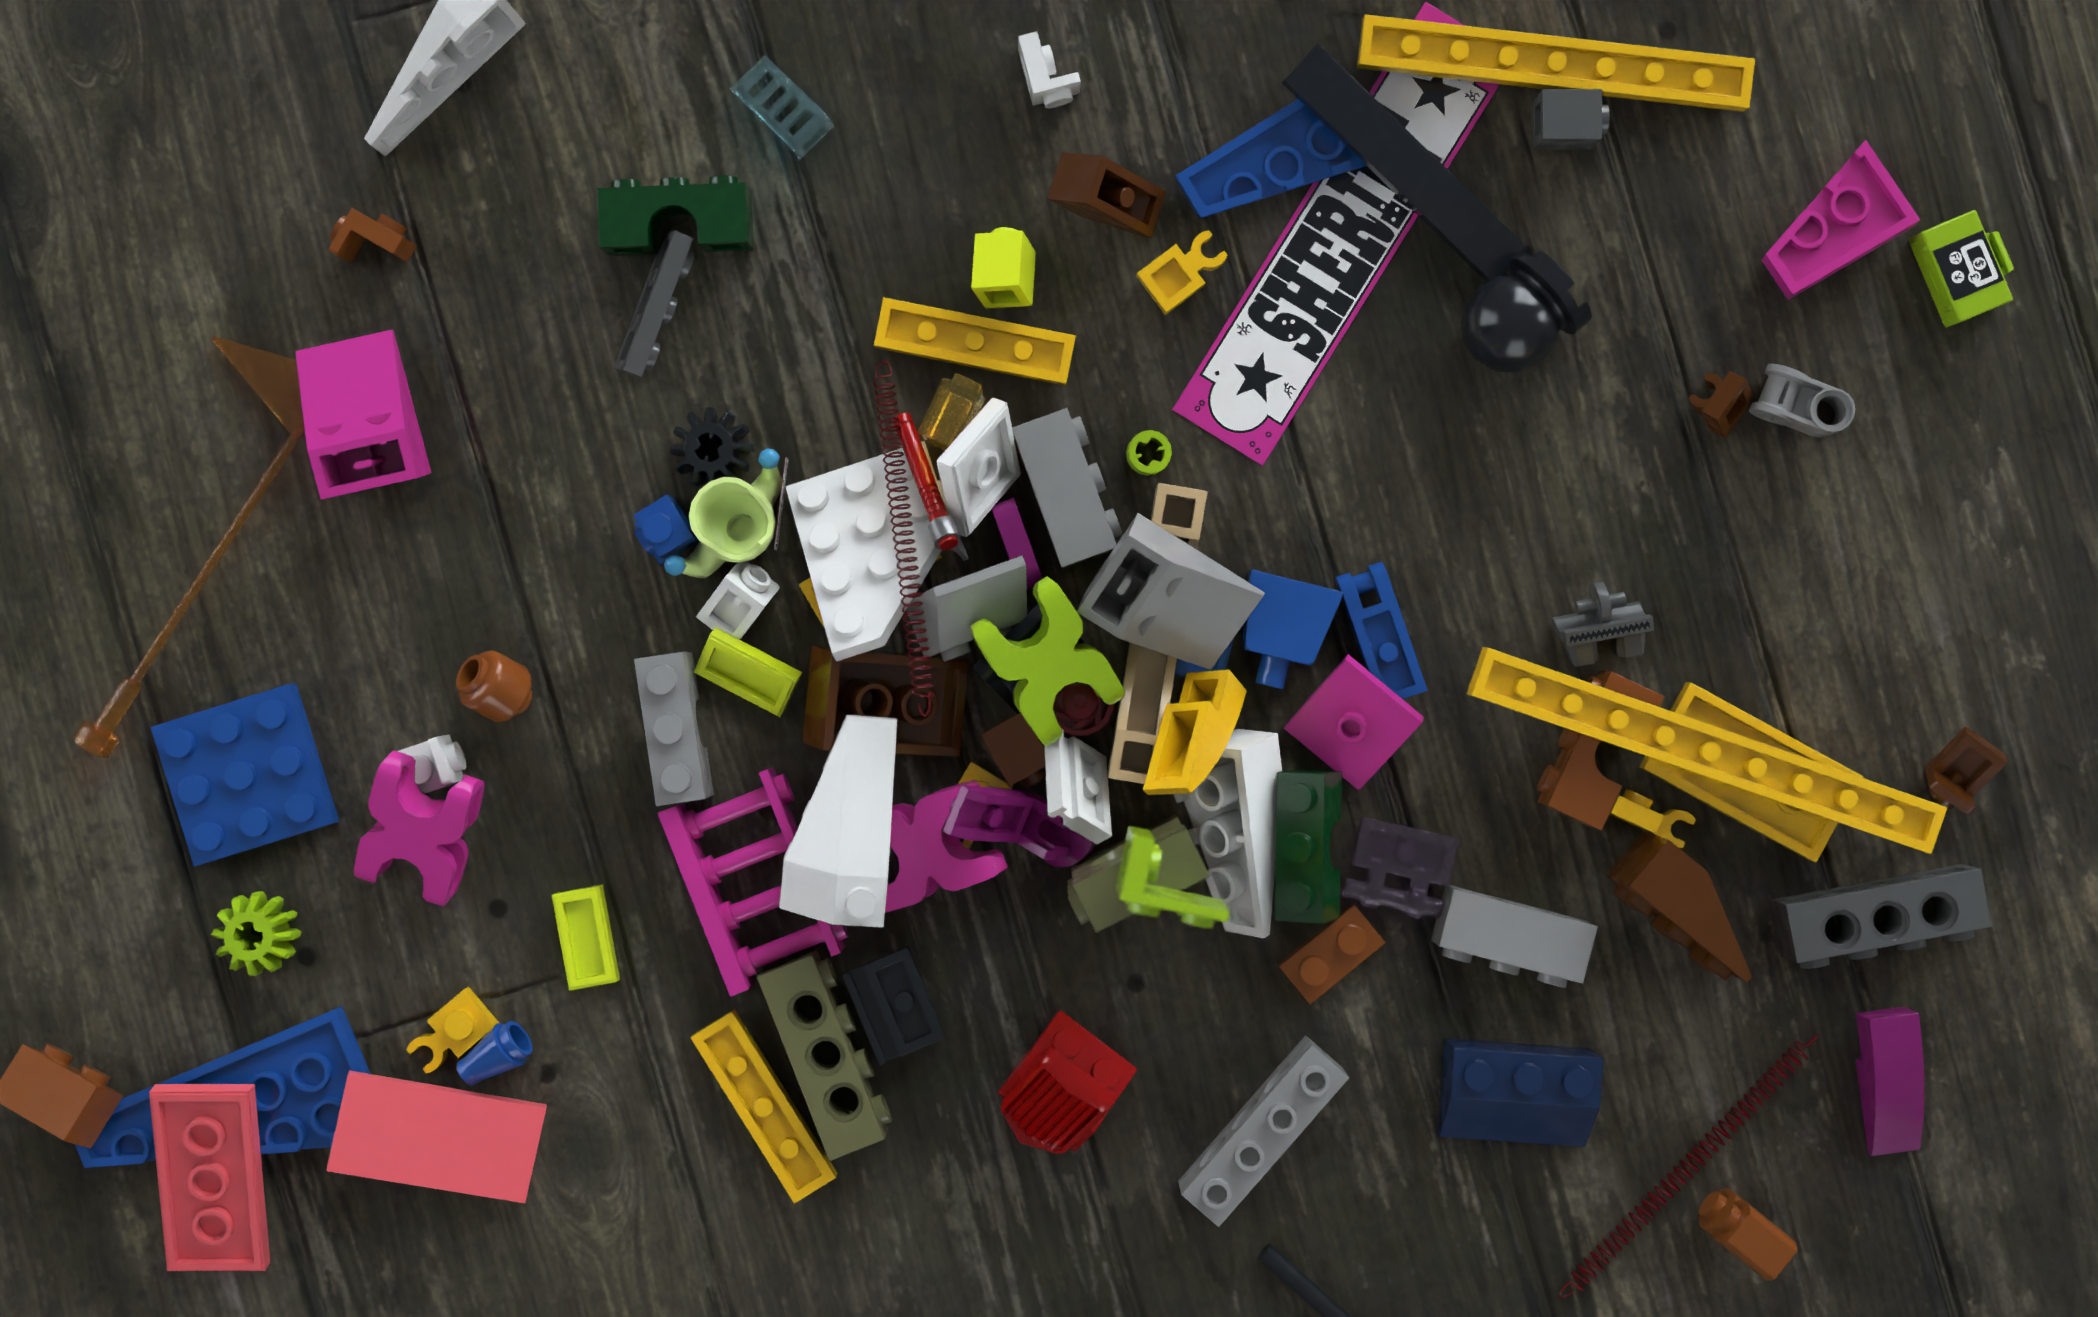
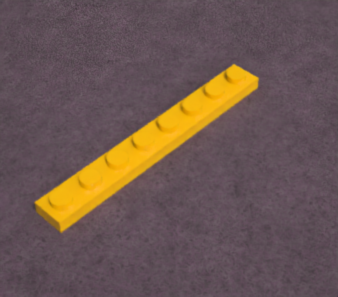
M1366 14L1362 19L1357 68L1537 89H1602V96L1741 112L1750 107L1755 58Z

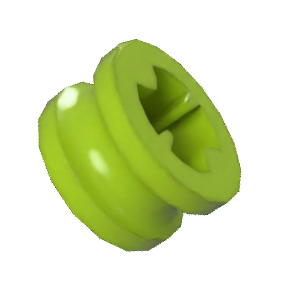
M1153 430L1142 431L1135 435L1126 450L1127 462L1131 469L1145 476L1155 475L1162 471L1170 462L1172 455L1171 444L1168 439L1160 432ZM1152 440L1159 444L1160 447L1156 449V452L1162 451V458L1160 462L1152 460L1148 466H1145L1138 460L1142 454H1136V447L1138 444L1145 446Z

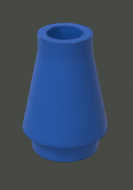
M509 1021L506 1024L497 1023L466 1057L457 1062V1071L466 1084L475 1086L485 1079L522 1066L526 1062V1057L533 1051L531 1039L524 1028L514 1021Z

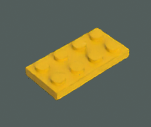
M1685 682L1670 710L1844 772L1864 777L1691 682ZM1647 756L1644 757L1639 768L1812 862L1818 861L1838 822Z

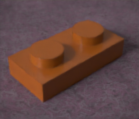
M1352 903L1340 913V918L1328 922L1280 961L1278 966L1307 1002L1311 1004L1383 946L1385 941Z

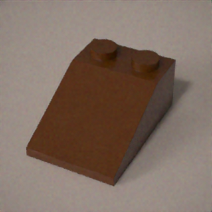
M811 645L802 743L821 750L831 751L846 715L887 717L897 719L895 754L960 757L969 660L953 658L944 662L942 657L931 656L929 660L911 663L913 667L922 665L932 666L930 669L912 672L914 676L933 675L932 678L917 679L913 682L915 685L934 684L930 688H918L915 690V693L920 695H928L930 692L935 693L934 696L930 697V712L924 717L919 711V704H921L922 713L926 714L929 708L928 697H918L912 693L915 687L911 684V681L914 677L910 675L913 668L909 666V662L912 659L907 656L908 654L870 650L836 662L830 647ZM910 654V656L913 657V658H917V657L924 656V655Z

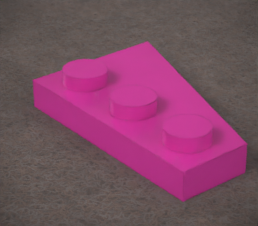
M1865 140L1809 206L1762 258V262L1789 300L1913 228L1920 221V218Z

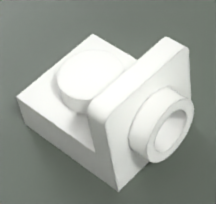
M1037 31L1018 36V52L1032 105L1044 103L1045 108H1055L1072 102V95L1080 93L1081 81L1079 73L1075 72L1050 79V75L1056 74V66L1050 45L1041 46Z
M748 561L738 562L725 576L696 618L712 630L716 627L741 640L780 587L771 580L769 574L761 567L752 565Z
M450 735L437 736L428 739L426 742L398 751L410 755L416 760L415 782L424 794L459 783L463 776L462 770L466 769L464 753L457 742L452 743Z

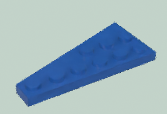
M340 1006L158 1084H255L261 1154L298 1152L301 1149L326 1147L331 1149L349 1070L371 1073L344 1009ZM153 1086L121 1099L91 1149L75 1144L84 1168L142 1164L147 1161H156L149 1091Z

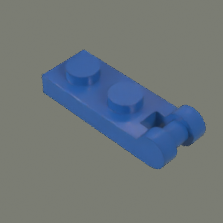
M1383 562L1369 565L1366 572L1351 576L1348 572L1335 577L1337 590L1343 592L1341 600L1349 618L1365 668L1402 699L1428 691ZM1374 590L1379 603L1363 608L1359 594Z

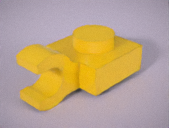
M1625 789L1623 796L1618 795L1609 815L1656 836L1669 839L1678 848L1684 847L1685 842L1672 835L1671 826L1677 820L1694 825L1696 819L1693 815L1678 809H1671L1663 814H1659L1650 810L1653 800L1628 789Z

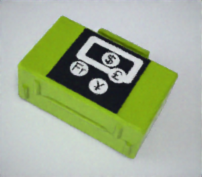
M1976 210L1929 228L1908 239L1946 328L2013 300L2004 275L2014 269L1999 232L1985 233Z

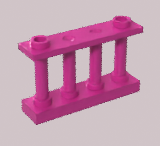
M774 767L759 772L764 787L695 813L694 810L687 812L685 804L681 803L657 813L730 997L752 987L755 983L753 975L758 973L757 968L824 941L827 944L831 957L840 954L845 948L843 939L849 937L846 925H833L817 920L818 923L754 949L750 950L748 946L741 948L735 933V929L740 928L739 922L779 907L781 885L732 904L730 901L723 902L716 884L721 883V877L786 852L790 842L793 841L798 827L788 803L794 801V795L785 774L777 776ZM766 806H772L782 831L781 833L715 859L712 855L705 857L698 840L704 837V831Z

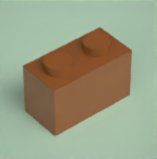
M48 1043L43 1050L22 1044L0 1079V1104L63 1141L91 1149L124 1095L107 1086L111 1077L85 1064L81 1070L71 1066L70 1063L74 1056Z

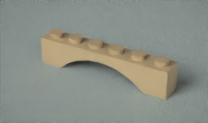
M1158 483L1155 489L1150 520L1197 550L1208 491ZM1129 642L1122 683L1125 697L1119 700L1107 771L1108 778L1140 784L1145 783L1165 706L1171 702L1177 658Z

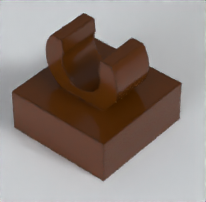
M1729 371L1723 381L1716 374L1706 373L1703 379L1707 387L1715 390L1714 394L1709 399H1701L1691 394L1688 399L1692 408L1704 416L1709 430L1727 438L1753 402L1754 397L1747 379Z

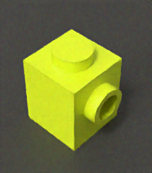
M1001 227L994 229L992 233L975 234L971 289L985 309L1032 306L1036 251L1023 230L1018 231L1013 228Z

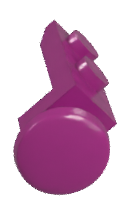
M961 785L958 795L951 803L950 814L943 829L945 833L970 841L1018 843L1056 867H1070L1080 863L1089 855L1094 846V842L1063 825V817L1059 815L1054 818L1048 816L1047 799L1033 791Z

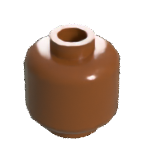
M490 650L479 655H473L463 663L458 671L456 686L462 705L494 722H505L517 714L523 713L532 700V678L528 669L499 652Z

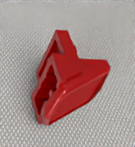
M1059 1010L998 1090L997 1094L1003 1098L1001 1112L1021 1144L1055 1154H1062L1069 1149L1076 1152L1095 1133L1138 1069L1063 1011Z

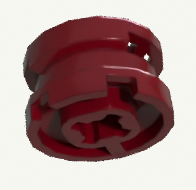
M1079 682L1064 686L1055 696L1053 711L1059 726L1063 729V732L1073 736H1088L1101 730L1110 720L1114 710V704L1108 705L1104 703L1102 698L1096 695L1089 684Z

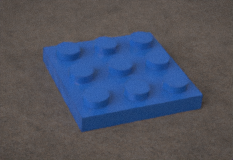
M296 683L283 685L150 727L194 867L340 822Z

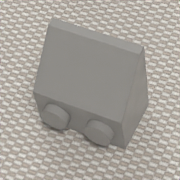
M1023 556L934 587L923 593L922 596L912 599L911 602L921 601L923 605L917 607L908 606L906 609L907 613L918 610L925 612L918 616L909 615L910 621L919 619L926 621L923 624L912 625L914 630L921 628L927 630L925 633L916 634L917 638H928L926 642L919 643L920 647H929V650L922 652L923 655L931 657L941 653L945 662L971 652L969 642L974 641V638L970 633V626L980 619L991 621L1003 637L1012 629L1013 625L1021 622L1027 616L1026 563Z

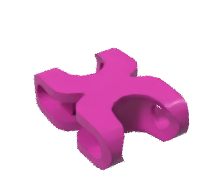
M393 750L379 765L374 778L368 807L371 816L378 822L359 841L354 865V876L375 883L377 876L384 873L391 866L393 858L406 859L417 866L423 876L422 897L424 900L444 907L457 892L464 874L469 850L466 842L461 837L479 816L484 793V782L464 774L462 780L448 791L446 800L432 799L422 793L415 782L416 760L410 755Z
M970 780L940 789L921 798L915 807L906 803L892 806L890 847L898 857L899 872L895 881L887 885L885 912L917 904L924 900V898L934 894L940 886L950 891L961 890L991 879L1008 868L1001 850L992 849L974 852L963 846L958 837L951 836L943 831L950 814L951 803L958 795L961 785L979 786L978 781Z

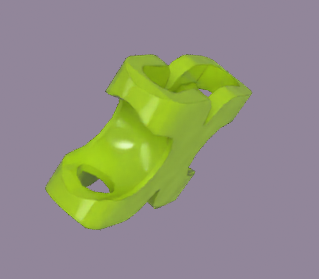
M1046 576L1033 587V595L1040 607L1042 620L1040 628L1031 638L1020 642L1008 640L987 619H980L970 626V633L988 664L999 677L1007 681L1019 680L1013 689V702L1043 745L1049 747L1062 736V729L1056 720L1053 704L1055 696L1064 686L1075 682L1089 684L1096 695L1102 698L1104 703L1108 705H1113L1124 698L1125 690L1108 660L1101 652L1087 643L1076 644L1083 633V622L1059 585Z

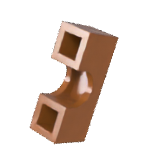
M1599 671L1597 677L1590 676L1586 681L1658 707L1661 706L1665 696L1612 671ZM1564 728L1558 741V746L1563 749L1555 765L1549 764L1540 777L1537 791L1542 793L1537 802L1582 824L1602 831L1622 785L1604 777L1596 766L1595 753L1601 742L1600 740Z

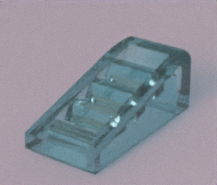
M765 55L730 89L799 160L834 127L831 118ZM768 73L773 80L753 98L748 91ZM781 86L786 92L768 110H765L761 105ZM794 99L799 105L779 123L775 117ZM807 112L811 119L792 136L788 130Z

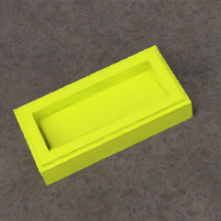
M716 627L710 633L694 670L695 674L778 717H781L786 710L802 675L801 671Z
M603 884L552 894L569 991L618 982L620 975Z

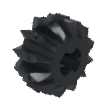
M707 407L704 413V423L701 422L696 414L691 412L686 417L693 429L690 432L681 427L674 429L673 433L685 440L684 445L671 446L670 454L678 457L686 456L684 460L677 464L675 470L680 475L687 474L693 470L689 482L691 486L698 488L703 484L706 477L707 484L710 481L719 479L720 475L737 478L732 471L735 466L742 471H750L751 465L739 458L740 454L755 452V445L748 442L738 443V441L747 436L750 429L745 424L738 425L732 429L736 417L732 412L726 411L718 422L716 410L713 407ZM708 439H712L717 443H720V440H722L723 444L717 449L720 455L717 460H713L708 456H705L704 459L702 456L708 450L705 444Z

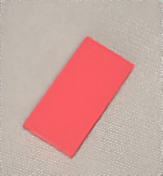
M349 1070L326 1171L525 1203L547 1104Z
M155 1084L149 1091L167 1271H265L270 1264V1250L255 1084Z

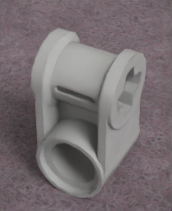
M1779 364L1767 365L1764 373L1768 378L1758 402L1752 403L1749 409L1752 415L1762 420L1787 426L1818 438L1843 430L1850 425L1855 415L1854 401L1847 392L1812 379L1796 369ZM1820 401L1830 404L1834 410L1835 416L1831 425L1823 423L1817 416L1816 409Z

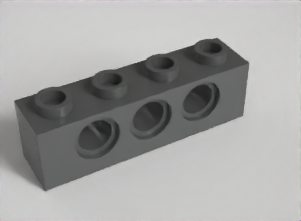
M1964 864L1771 900L1781 957L1799 963L1800 968L1803 969L1827 966L1830 964L1829 957L1847 954L1848 959L1852 960L1872 958L1879 955L1878 948L1893 945L1896 946V950L1920 949L1927 946L1926 939L1941 936L1944 937V941L1968 940L1975 937L1974 930L1992 927L1981 868ZM1933 897L1936 902V911L1932 918L1925 921L1922 915V907L1929 898ZM1885 906L1888 910V921L1884 927L1877 930L1874 926L1873 918L1876 911ZM1837 915L1841 922L1840 930L1835 937L1828 939L1825 934L1826 922L1832 916Z

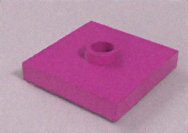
M1348 654L1286 722L1284 729L1333 770L1342 771V777L1356 789L1360 790L1422 724L1424 717Z

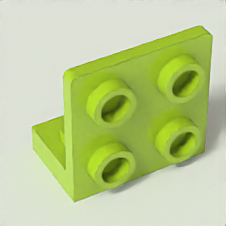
M1132 826L1128 827L1116 884L1119 899L1125 901V904L1128 905V911L1152 917H1159L1161 909L1178 912L1177 915L1182 916L1181 922L1204 928H1213L1215 920L1228 922L1230 910L1221 899L1146 884V880L1153 882L1157 880L1162 850L1159 849V845L1154 844L1155 838L1150 830Z

